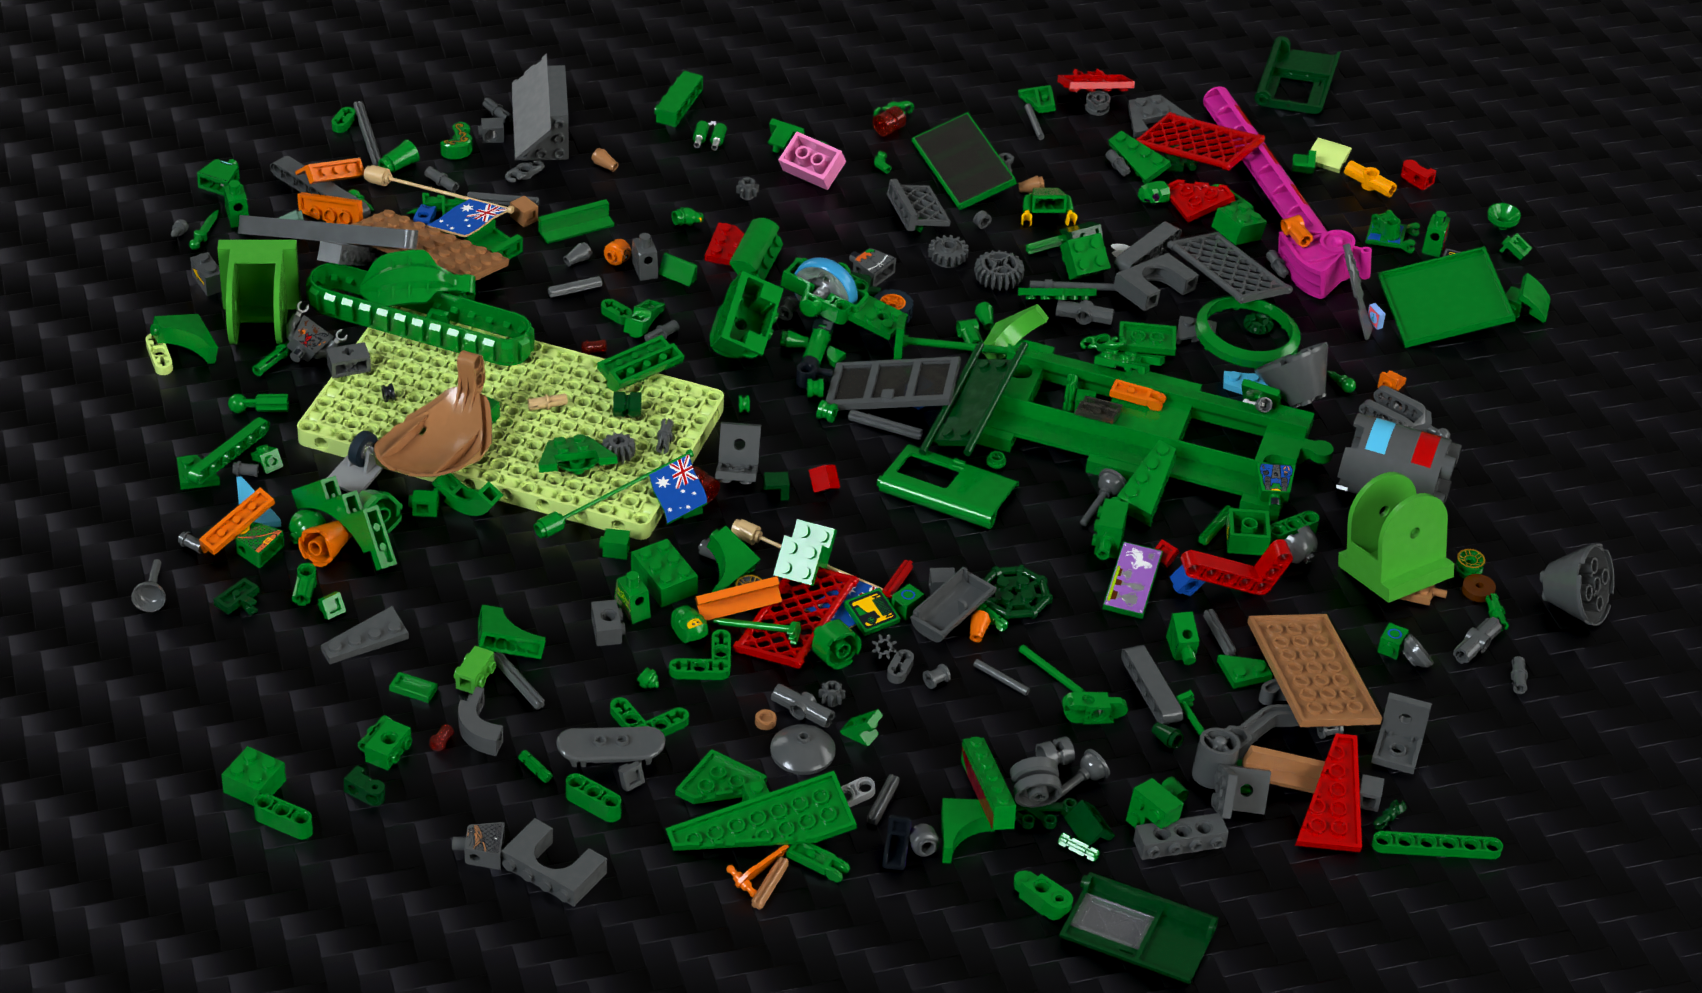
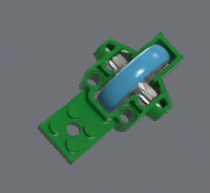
M797 257L783 271L780 286L795 293L799 301V309L807 317H817V315H820L841 325L849 320L887 340H890L896 333L899 315H906L907 321L908 314L868 294V283L851 274L850 268L842 262L837 263L821 257L804 261Z

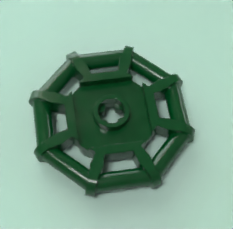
M1022 564L1014 567H992L991 571L983 578L988 583H991L994 579L997 581L993 585L996 587L993 598L989 597L984 604L1004 617L1005 620L1009 621V619L1026 617L1037 618L1038 613L1046 605L1052 603L1053 596L1049 592L1048 579L1044 575L1040 576L1025 568ZM1016 574H1017V576H1011V577H1004V576H1003V575H1016ZM1040 588L1041 594H1036L1035 590Z

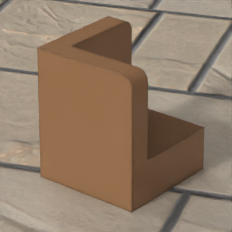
M522 196L510 202V206L514 207V212L510 214V217L521 226L526 227L538 221V205L529 198Z

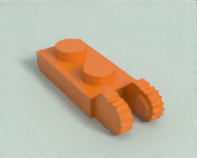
M1118 379L1115 380L1109 394L1110 397L1147 406L1153 411H1160L1163 407L1162 403H1165L1167 399L1162 392L1160 393L1151 388Z

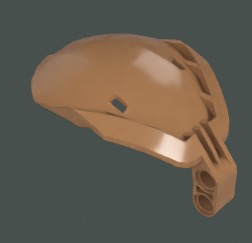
M465 350L461 351L457 358L458 387L445 390L425 406L407 415L403 423L395 425L374 444L375 456L384 467L413 477H436L459 471L467 465L481 460L492 444L490 402L485 395L481 394L485 383V367L482 355ZM424 427L426 429L425 433L423 435H419L420 431Z

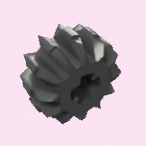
M613 432V435H606V438L603 439L602 445L617 455V462L624 464V461H631L635 454V442L633 438H630V434L623 435L622 432L620 434Z

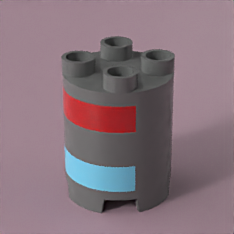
M1358 413L1353 424L1356 427L1351 448L1345 447L1337 476L1340 478L1336 489L1358 494L1376 476L1387 472H1398L1413 482L1417 494H1431L1440 499L1444 504L1452 483L1450 479L1453 469L1458 462L1462 445L1452 442V439Z

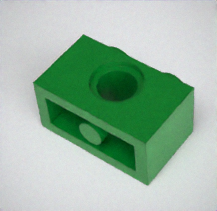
M387 719L364 746L365 762L388 771L393 764L399 761L402 753L410 748L412 744L411 728Z

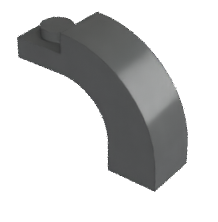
M476 687L473 694H469L467 701L460 700L459 731L464 741L475 750L497 756L503 743V726L486 722L479 717L485 704L484 688Z

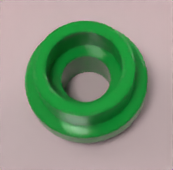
M993 451L987 457L986 462L991 468L999 469L1006 465V458L1002 452Z

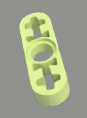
M151 334L147 335L146 347L155 372L159 375L170 374L173 371V365L166 343H157L154 336Z

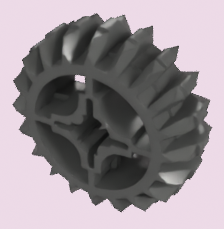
M991 250L990 253L985 252L984 255H980L974 268L976 280L981 285H985V288L991 287L992 290L998 289L999 291L1001 289L1007 291L1008 288L1014 289L1015 286H1019L1025 270L1022 260H1019V256H1014L1013 253L1009 254L1007 251L1000 252V250L998 252Z

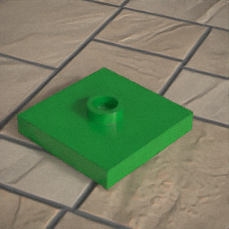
M1243 379L1241 384L1243 399L1256 402L1260 397H1268L1272 401L1273 409L1276 408L1277 404L1282 405L1279 389Z

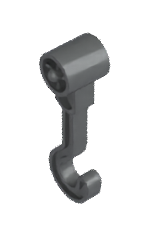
M1271 679L1261 686L1259 702L1268 706L1260 709L1240 726L1229 725L1225 729L1209 728L1201 733L1192 768V776L1198 784L1214 789L1216 771H1219L1218 763L1236 766L1237 760H1242L1251 744L1274 727L1299 726L1289 705H1272L1277 701H1287L1276 679Z

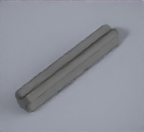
M600 276L551 286L548 288V294L551 298L599 288L602 286V279Z
M1213 609L1205 610L1203 617L1224 654L1235 656L1236 648Z
M893 774L888 776L867 815L866 821L868 824L873 826L878 824L899 784L898 776Z

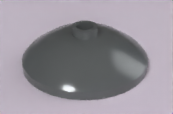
M796 724L783 728L773 737L770 747L772 759L780 768L799 775L814 774L826 769L834 760L836 750L832 737L826 731L808 724Z

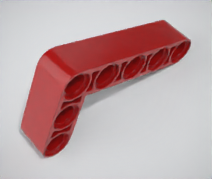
M1283 539L1273 541L1255 566L1195 550L1186 551L1180 557L1188 577L1256 595L1268 593L1293 560L1289 546Z

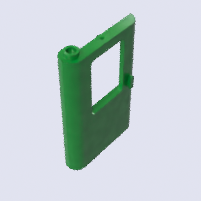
M910 444L905 447L886 472L880 475L877 480L880 492L988 529L993 527L999 507L1014 487L1019 486V481L966 464L965 461L957 458L952 459L931 451H927L926 455H921L919 453L920 448ZM909 457H916L957 471L959 474L947 488H942L897 471Z

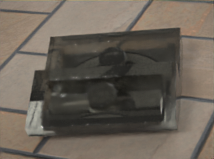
M1085 396L1084 400L1080 401L1075 415L1114 424L1122 412L1123 405Z

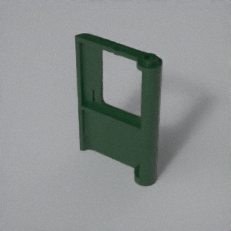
M1284 36L1277 37L1255 94V102L1264 107L1311 114L1320 113L1323 109L1341 52L1329 55L1290 49L1291 43L1288 38ZM1281 78L1313 82L1314 85L1308 103L1274 99Z

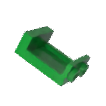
M495 219L479 231L465 237V240L470 241L471 244L483 246L492 253H501L509 259L523 252V237L517 234L510 238L496 228Z

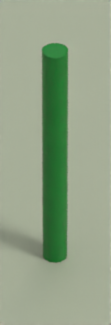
M1025 645L1020 646V653L1072 692H1085L1083 688Z

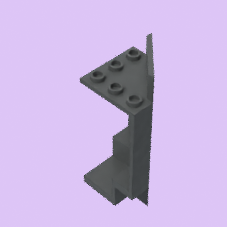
M546 53L540 62L536 65L533 64L524 72L521 78L512 82L515 160L569 159L565 65L547 66Z

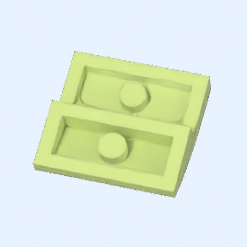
M1318 138L1311 148L1312 151H1316L1315 166L1340 173L1352 148Z

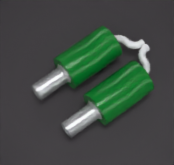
M699 121L693 134L694 147L699 148L700 144L705 142L710 128L709 125L714 124L710 142L712 143L711 149L717 150L718 146L723 144L727 127L722 123L716 124L715 121L710 123Z

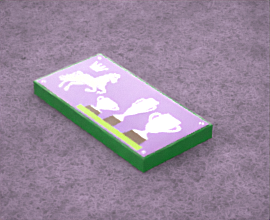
M1123 541L1103 603V609L1143 619L1163 551Z

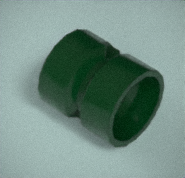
M614 392L613 417L629 415L630 418H641L642 393L630 392L629 395H626L625 392Z

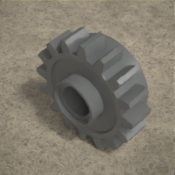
M943 235V238L937 236L936 240H931V244H929L928 256L932 257V262L934 261L935 264L941 267L954 268L961 265L962 262H966L969 252L968 245L965 244V240L959 241L960 237L953 238V235L949 237Z

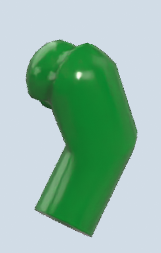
M879 151L878 155L875 156L874 165L888 174L891 171V166L886 163L885 158L887 154Z

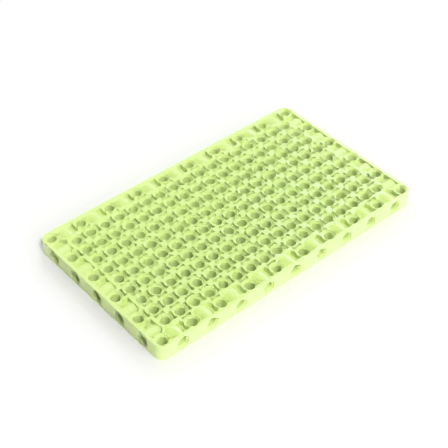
M392 306V308L399 309L423 317L427 316V314L403 308L400 306ZM450 321V324L497 338L513 339ZM368 327L357 343L365 342L370 355L371 372L338 378L331 377L297 424L299 443L305 447L346 457L352 440L361 431H369L375 434L378 440L381 439L395 425L403 423L407 415L425 406L445 390L458 387L457 358L459 353ZM535 340L534 350L530 353L529 358L520 364L505 366L484 361L485 383L481 394L499 401L500 417L492 425V444L481 460L467 465L452 474L462 484L475 490L481 489L489 481L503 494L499 501L545 514L555 511L564 516L686 454V451L689 449L694 454L690 458L693 464L723 413L724 394L719 389L657 373L616 391L625 392L626 395H629L630 392L642 393L641 418H630L629 415L613 417L614 391L607 387V380L597 369V363L605 359ZM392 383L395 401L389 399L388 402H384L381 385L388 386V384ZM565 393L567 395L568 403L566 405L550 407L549 410L545 408L529 411L528 398L543 397L545 394L551 396ZM666 418L665 424H667L669 418L674 422L672 427L673 438L669 443V451L664 454L663 448L661 454L656 450L658 443L657 433L661 428L662 419ZM424 427L420 431L419 435H423L425 433L426 429ZM613 432L616 434L622 432L623 435L630 434V438L634 439L635 454L631 461H624V464L618 462L617 464L600 466L597 463L596 466L585 470L582 474H573L572 471L563 470L557 465L558 471L539 473L538 464L548 440H554L556 437L571 438L582 434L591 437L601 445L606 435H613ZM375 456L376 465L384 469H387L379 462V460ZM438 476L416 478L433 482ZM647 477L566 520L606 530V528L630 531L631 538L644 540L651 536L664 511L653 492L650 478Z

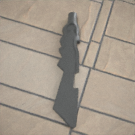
M1345 244L1343 249L1346 265L1350 275L1353 294L1358 302V313L1364 337L1368 340L1373 328L1362 299L1364 293L1361 288V279L1359 278L1356 261L1350 244Z

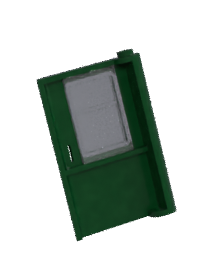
M1089 872L1088 876L1084 875L1080 884L1083 890L1059 937L1190 984L1214 935L1219 918Z

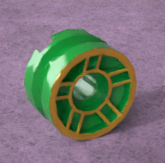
M1474 549L1461 550L1457 555L1455 572H1458L1459 576L1464 579L1471 574H1482L1485 557L1481 552Z

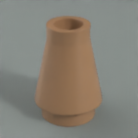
M598 148L592 154L591 159L594 161V164L609 169L612 172L618 168L619 163L605 149Z
M1038 175L1018 182L1019 193H1033V188H1045L1043 177H1038Z

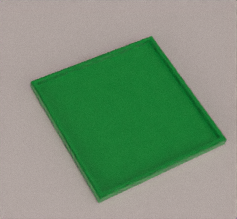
M1486 247L1377 273L1405 348L1515 321L1514 312Z

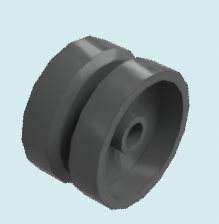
M1042 756L1030 757L1015 763L1011 767L1010 778L1013 784V795L1018 805L1029 808L1042 807L1057 801L1062 796L1061 781L1058 778L1059 770L1055 760Z

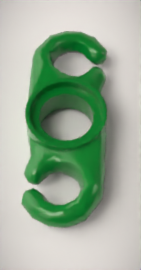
M893 101L887 106L882 107L884 112L880 115L878 113L881 111V108H876L874 117L878 120L898 119L901 115L906 114L904 109L908 106L910 108L907 110V114H910L914 110V104L910 101ZM893 108H898L895 113H890Z
M1108 334L1088 336L1082 339L1080 347L1086 349L1087 346L1085 344L1091 343L1088 345V348H1096L1100 352L1107 351V349H1119L1126 344V338L1120 336L1119 339L1121 341L1116 342L1118 337H1110Z

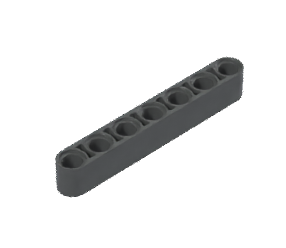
M283 156L270 165L272 173L277 178L300 192L360 200L331 181L309 184L306 174L296 175L295 173L304 165L290 156ZM362 201L363 219L371 215L369 206Z

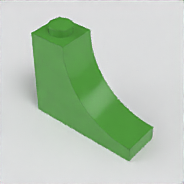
M1036 304L996 322L983 344L1008 347V344L1014 346L1029 332L1046 323L1049 317ZM983 352L987 359H1002L1007 355Z

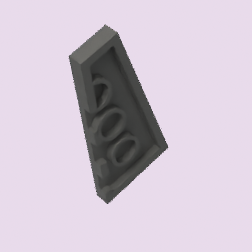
M391 606L323 643L321 651L330 665L409 639V633Z

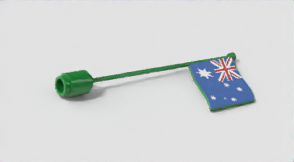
M691 449L687 450L686 454L564 516L554 511L538 519L537 523L533 525L535 533L541 539L543 537L548 538L564 530L565 519L647 477L650 478L653 492L665 513L667 525L707 505L705 490L695 474L690 458L694 456Z

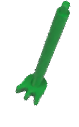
M727 618L714 619V623L724 626L786 632L789 634L788 640H791L790 644L797 645L801 633V623L792 621L789 626Z
M1189 690L1175 698L1198 734L1201 735L1205 729L1190 708V706L1194 705L1192 701L1195 699L1193 692Z

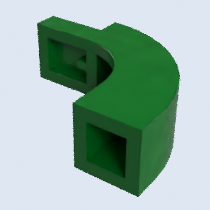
M452 473L438 476L432 483L446 497L444 502L448 506L470 516H480L487 513L503 496L489 481L481 489L475 490L462 484Z

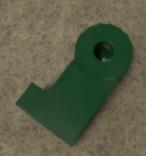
M357 765L344 778L345 793L372 806H378L384 802V783L366 776L364 768Z

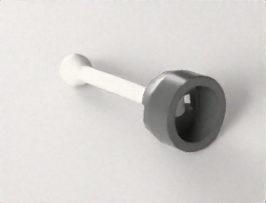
M1260 397L1256 402L1249 399L1243 400L1245 403L1255 405L1259 412L1267 413L1272 408V401L1268 397Z

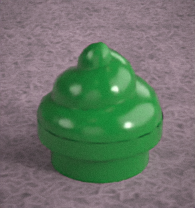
M647 667L637 678L642 688L659 687L658 676L654 669L651 670Z

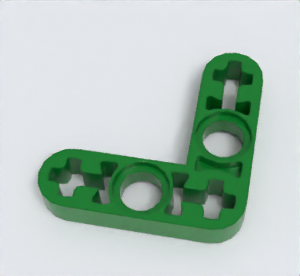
M724 629L714 631L712 633L711 659H673L669 663V675L674 679L687 680L727 679L731 671V635ZM719 639H723V644H719ZM723 652L726 656L720 657L716 653ZM696 667H703L705 670H704V671H696L695 668H696Z
M618 697L610 702V714L621 727H655L658 724H664L667 727L659 730L663 732L664 736H668L687 727L689 724V712L684 708H674L645 721L627 699ZM634 719L637 722L629 724L626 722V720Z

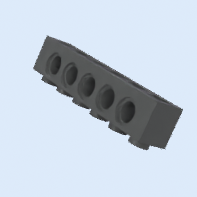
M320 241L317 260L341 265L371 266L373 259L378 258L376 248Z

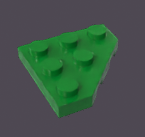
M1018 288V295H1026V299H1037V296H1040V299L1089 300V296H1097V288Z
M711 749L676 788L675 795L692 804L742 797L744 783L762 779L766 783L767 776Z

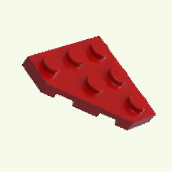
M1179 179L1167 184L1170 189V201L1187 222H1191L1217 210V208L1236 201L1235 195L1226 185L1219 184L1218 187L1203 182L1191 184Z
M718 223L705 253V261L730 265L729 262L740 244L744 233L736 225Z

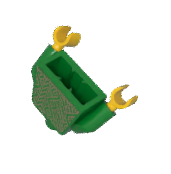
M1033 188V193H1029L1024 197L1023 214L1021 216L1022 226L1024 221H1029L1030 226L1032 225L1031 212L1067 213L1065 224L1069 226L1070 221H1073L1074 225L1076 224L1077 214L1073 213L1072 198L1061 189Z

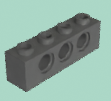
M1218 813L1181 818L1163 829H1160L1154 823L1136 825L1134 843L1141 860L1155 859L1226 847L1229 832L1223 818Z

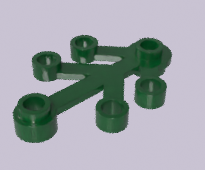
M1067 798L1062 803L1053 802L1046 806L1029 808L1020 806L1015 802V820L1025 829L1033 828L1035 819L1041 822L1045 828L1054 829L1057 823L1056 816L1052 814L1045 815L1041 811H1060L1061 815L1065 817L1078 803L1073 798ZM1019 811H1025L1028 814L1022 815Z

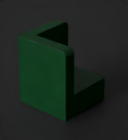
M765 472L764 490H780L781 500H789L790 484L788 472Z

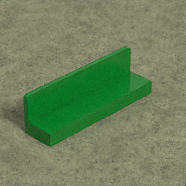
M606 199L538 217L539 233L547 244L614 226V222L609 216V203Z

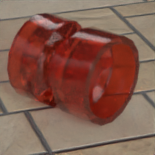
M892 106L873 117L874 129L881 136H887L906 124L905 114L897 106Z
M693 467L705 490L708 503L718 494L720 482L699 467Z

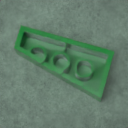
M1158 440L1117 495L1123 502L1129 503L1127 515L1151 527L1159 501L1175 464L1176 448Z

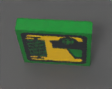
M880 588L844 601L843 606L864 636L900 623V616Z

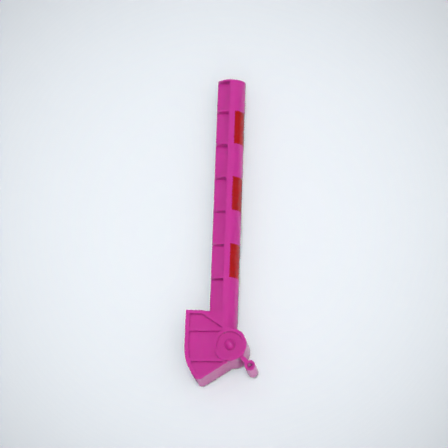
M1214 87L1205 94L1203 104L1217 125L1258 134L1225 87ZM1237 138L1233 141L1242 140L1243 138ZM1265 142L1242 159L1282 219L1300 215L1303 218L1306 229L1313 236V241L1307 247L1302 248L1298 246L1290 235L1286 236L1283 231L1279 232L1278 255L1284 260L1285 266L1289 271L1288 275L1300 290L1315 298L1323 299L1341 281L1350 278L1343 249L1345 244H1350L1359 277L1364 280L1370 278L1372 249L1370 247L1361 248L1355 246L1354 236L1347 231H1327ZM1245 144L1236 145L1235 147L1245 146Z

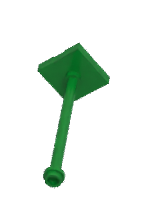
M899 315L896 328L894 360L902 359L903 348L907 345L973 351L977 344L908 337V335H905L906 315ZM1008 344V347L984 345L982 352L1007 354V351L1014 352L1015 346Z

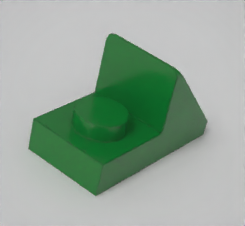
M877 709L850 718L840 730V733L865 746H869L879 734L875 728L879 725L877 722L883 715Z

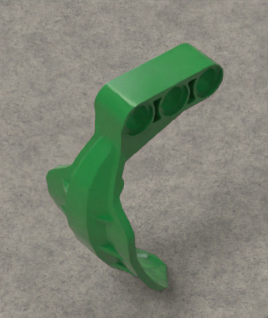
M424 250L397 251L380 256L372 263L360 285V295L365 300L388 307L405 304H424L434 294L443 292L475 300V276L452 274L438 266L430 254Z

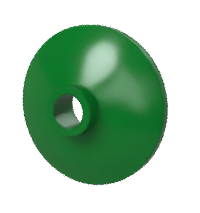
M596 458L557 462V465L563 470L572 471L573 474H582L585 470L596 466L598 461Z

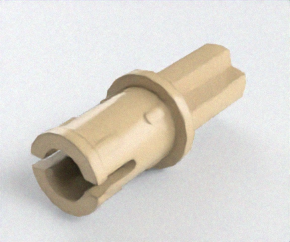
M565 393L551 396L545 394L543 397L528 398L529 411L545 408L549 410L550 407L566 405L568 398Z

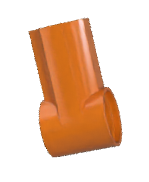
M1300 215L1281 220L1283 233L1286 236L1290 235L1298 246L1304 248L1313 241V236L1306 229L1303 218Z

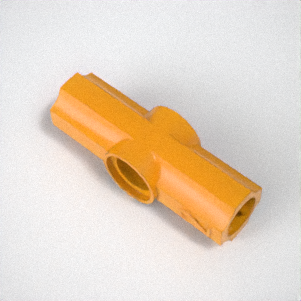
M1352 160L1345 167L1344 173L1360 182L1363 189L1367 191L1375 190L1389 198L1393 196L1397 185L1379 175L1378 169L1374 167L1366 168Z

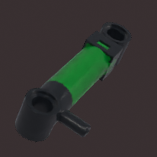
M817 315V319L813 323L811 337L802 360L797 365L796 384L801 388H807V379L815 380L816 374L832 377L833 375L832 369L819 366L827 345H830L833 338L835 323L820 315Z

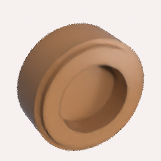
M764 709L756 713L755 725L759 729L770 730L776 726L777 716L773 711Z

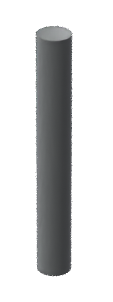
M1026 104L1025 109L1037 138L1043 140L1045 136L1031 104Z
M975 660L974 667L1025 696L1028 695L1030 688L981 660Z

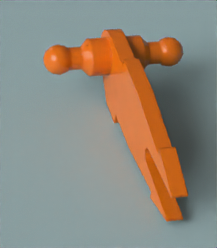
M783 845L778 848V850L757 865L752 866L744 874L738 872L733 865H728L726 871L733 876V880L736 882L735 886L738 889L741 888L743 891H747L753 898L757 890L752 887L750 880H753L767 869L778 857L783 856L787 851L786 849L790 846Z

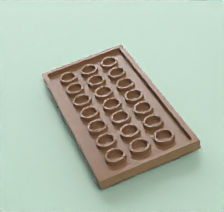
M384 210L369 218L351 224L417 230V250L427 251L438 266L452 274L475 276V281L509 265V258L504 257L501 253H492L483 246L473 245L468 240L458 239L455 235L443 233L438 228H428L425 223L415 222L408 216L396 214L393 210ZM371 246L386 253L405 250H416L405 248Z
M1327 614L1249 616L1247 623L1300 727L1381 724L1382 716Z

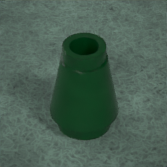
M1159 722L1152 728V733L1169 749L1179 748L1184 741V735L1179 729Z

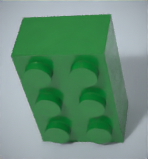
M668 539L631 552V571L638 572L639 578L661 608L697 594L698 575Z

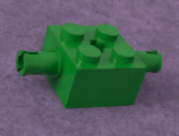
M1118 497L1105 498L1103 506L1099 505L1097 517L1100 519L1095 520L1094 531L1097 534L1093 535L1092 546H1095L1094 554L1101 560H1106L1109 557L1118 559L1129 503L1123 502Z

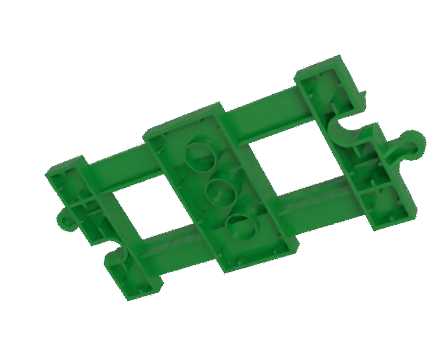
M1024 339L1019 340L1014 345V352L1007 351L1006 359H1013L1021 342L1028 344V348L977 442L979 445L1010 453L1018 437L1089 456L1086 464V473L1099 476L1102 469L1108 468L1120 473L1128 482L1158 440H1161L1176 448L1175 464L1170 477L1241 495L1239 509L1269 511L1270 521L1274 522L1278 521L1284 502H1281L1279 510L1269 509V501H1261L1259 499L1255 478L1257 463L1295 465L1296 472L1297 466L1307 459H1311L1319 464L1330 462L1334 451L1333 446L1327 441L1307 439L1315 413L1277 404L1275 410L1271 409L1267 413L1259 412L1253 404L1202 392V384L1150 371L1143 375L1138 374L1136 370L1123 372L1056 355L1054 354L1055 347ZM1068 374L1078 375L1076 389L1096 391V394L1110 397V390L1115 380L1118 379L1151 388L1160 393L1162 392L1167 398L1165 403H1162L1163 407L1160 411H1153L1147 406L1111 397L1112 400L1108 409L1119 411L1117 418L1112 424L1033 403L1043 380L1066 386L1068 384ZM969 378L966 379V381H965V383H964V385H963V387H962V389H961V392L963 391V389H964V387H965V385H966V383H967V381H968ZM1191 418L1263 436L1255 460L1182 441Z

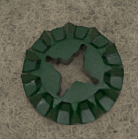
M1252 312L1251 315H1246L1243 322L1244 327L1254 334H1267L1272 331L1274 325L1271 317H1268L1267 314L1262 315L1260 312L1258 314Z

